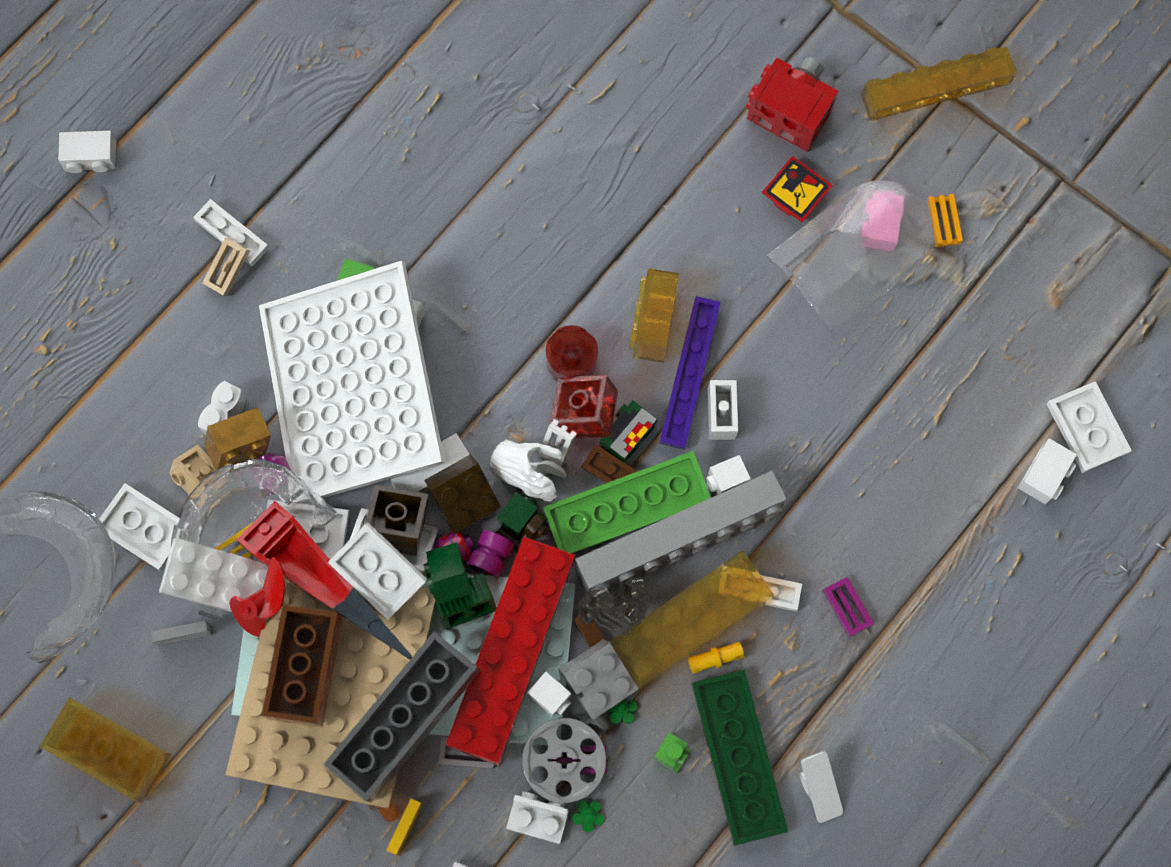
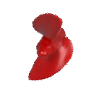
M272 557L262 589L245 599L233 596L229 601L230 609L236 621L246 632L256 637H260L261 630L265 628L266 619L275 616L283 605L285 575L279 560L276 557Z

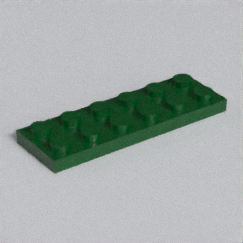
M745 669L692 682L691 685L733 846L787 833L788 828Z

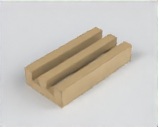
M225 238L202 284L223 296H228L251 250L233 242L230 238ZM230 247H232L233 249L227 261L224 263L216 283L214 284L213 280L216 277Z

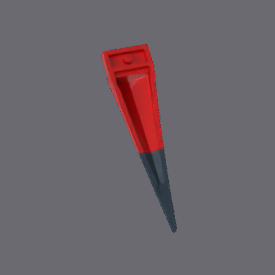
M276 501L236 539L240 545L268 568L272 557H276L283 568L285 579L406 658H412L409 651L354 587L328 563L330 559L298 521Z

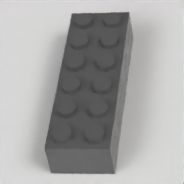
M434 631L323 765L363 800L373 802L481 670Z

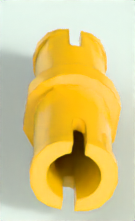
M738 641L717 649L712 647L706 653L688 657L687 659L692 674L713 667L716 669L722 668V664L743 659L744 652Z

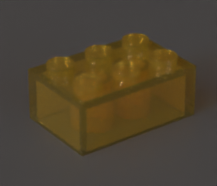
M648 268L647 277L641 276L633 323L635 325H632L629 349H634L633 358L664 363L679 273Z

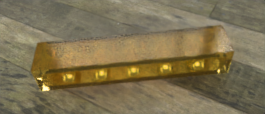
M993 47L977 55L970 53L958 60L951 61L947 59L935 66H921L908 73L898 72L882 80L880 78L872 79L864 85L861 96L870 121L1009 85L1013 82L1017 71L1008 48L998 49V47Z

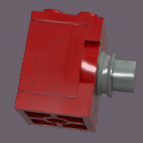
M776 57L772 65L767 64L761 74L762 80L760 84L755 83L748 95L750 99L746 105L748 109L747 120L753 121L758 126L795 146L798 145L799 148L808 152L832 113L839 91L820 80L819 77L824 71V67L818 60L806 57L800 66L791 68L792 65Z

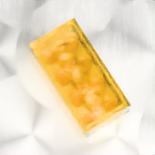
M70 697L39 746L140 803H143L171 756V753Z

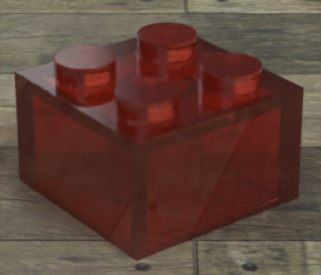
M608 375L558 378L550 424L554 419L559 422L558 427L561 428L565 425L568 427L566 432L569 434L572 431L576 432L575 438L611 437L618 395L617 388Z

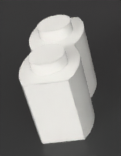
M223 381L216 387L211 398V404L202 411L198 420V427L204 435H206L209 425L242 413L246 404V397L242 390L226 381Z

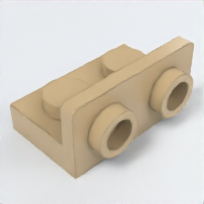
M198 444L174 459L169 472L172 481L176 485L181 486L187 492L190 500L194 504H198L203 510L209 507L210 501L230 488L233 482L223 471L216 472L209 456Z

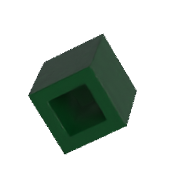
M515 493L497 517L498 524L519 538L528 523L538 513V507L535 506L537 504L536 501L526 494L521 496Z

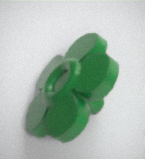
M626 697L608 709L607 712L612 713L610 721L613 724H619L622 718L625 724L632 723L634 720L632 713L637 710L636 702L630 700L626 703Z
M583 800L576 804V809L581 813L573 814L572 821L574 824H582L584 832H592L594 829L593 823L599 826L602 825L604 816L597 813L601 809V805L597 801L590 802L589 806Z

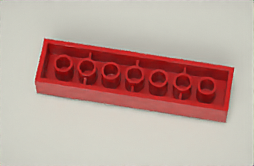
M523 537L475 664L481 671L466 688L446 741L448 748L500 766L575 562L574 554Z

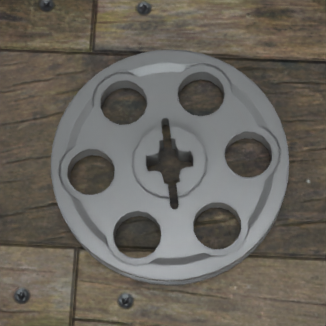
M558 718L540 725L530 735L523 750L522 766L528 783L539 795L554 802L569 803L586 797L598 786L605 771L606 755L599 736L592 728L575 719ZM561 724H567L572 729V736L568 740H561L557 736L556 731ZM537 738H544L548 743V749L543 754H537L532 749V743ZM586 738L592 739L596 744L595 751L590 755L584 754L580 749L581 742ZM562 752H566L567 757L580 759V762L568 763L566 768L563 769L560 763L548 761V759H556L561 757ZM537 766H543L547 769L548 776L543 782H536L532 778V771ZM586 766L592 767L596 772L595 779L590 783H585L580 778V771ZM562 780L568 781L572 788L570 794L565 797L559 796L555 789L557 783Z

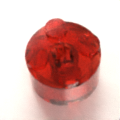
M576 325L563 326L556 330L546 344V365L553 379L564 384L574 385L589 380L593 376L598 363V344L593 335L588 333L586 329ZM573 352L575 357L570 358L569 353Z

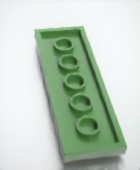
M694 451L544 506L543 509L558 549L574 554L659 522L708 500L711 496Z

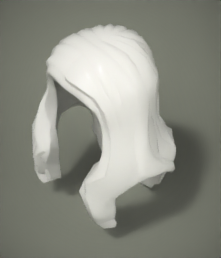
M511 440L500 442L490 459V469L496 477L510 485L521 488L527 496L552 501L558 497L552 480L545 477V475L551 473L566 479L567 474L565 470L553 461L545 460L531 463L530 457L534 452H539L556 459H562L563 453L560 450L539 443L518 444Z

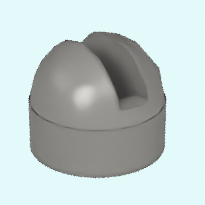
M603 714L593 720L588 717L585 723L599 737L605 735L608 722Z

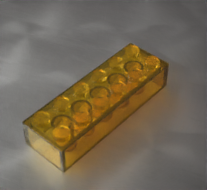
M742 550L619 634L609 643L640 691L773 599L774 593Z

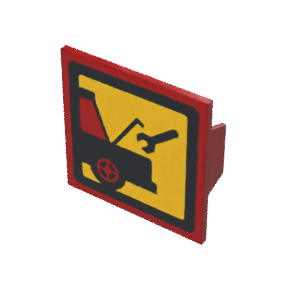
M792 156L762 191V194L773 201L774 205L786 215H792L802 223L833 185Z

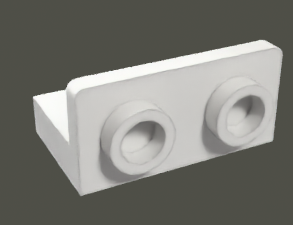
M522 792L521 796L515 795L506 829L560 844L569 810L564 809L565 803L548 800V804L537 801V795Z

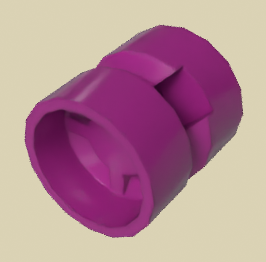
M483 530L477 542L479 550H473L467 565L479 573L495 576V579H498L504 568L502 560L508 559L514 544L501 535Z

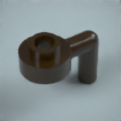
M538 512L525 527L519 538L503 526L499 527L496 534L511 541L514 544L513 549L518 551L523 537L532 539L536 536L539 539L548 528V525L545 524L547 518Z

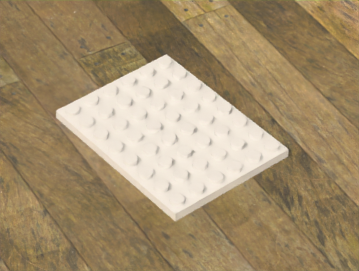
M404 262L392 263L259 305L285 456L293 474L290 484L294 503L304 504L445 463Z

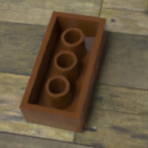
M282 605L262 710L264 718L323 728L343 619L338 612Z

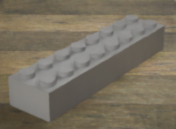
M770 471L576 558L575 570L588 598L595 596L596 599L609 594V589L616 585L622 588L635 581L634 577L644 574L646 577L659 571L658 566L667 562L669 566L683 560V555L691 551L693 555L706 550L708 548L707 544L716 541L717 544L730 539L732 537L731 533L740 530L743 533L756 526L755 523L762 519L765 522L775 519L780 515L779 512L783 510L782 507L787 499L773 471Z

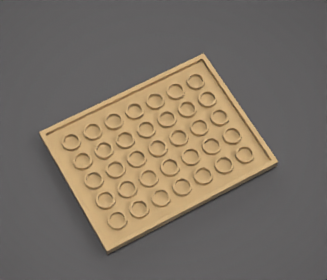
M285 579L283 605L336 612ZM420 587L388 620L360 594L413 657L428 639L436 602L429 588ZM281 607L275 616L266 619L265 628L261 630L225 775L390 809L398 772L373 802H366L323 764L411 659L406 658L341 615L343 619L323 728L268 720L262 716V710L281 616Z

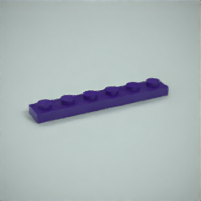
M695 296L659 444L685 450L720 301Z

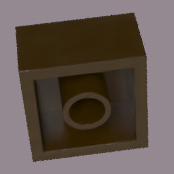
M471 454L424 480L446 523L454 534L501 508L479 463Z
M375 485L365 524L368 522L399 553L417 556L427 515L428 494Z

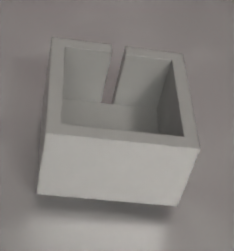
M604 639L558 669L570 689L574 692L581 707L592 720L638 690V687L612 645Z

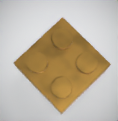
M257 407L209 425L207 427L204 447L217 473L224 470L225 472H231L239 468L242 463L259 461L258 458L267 452L271 433Z

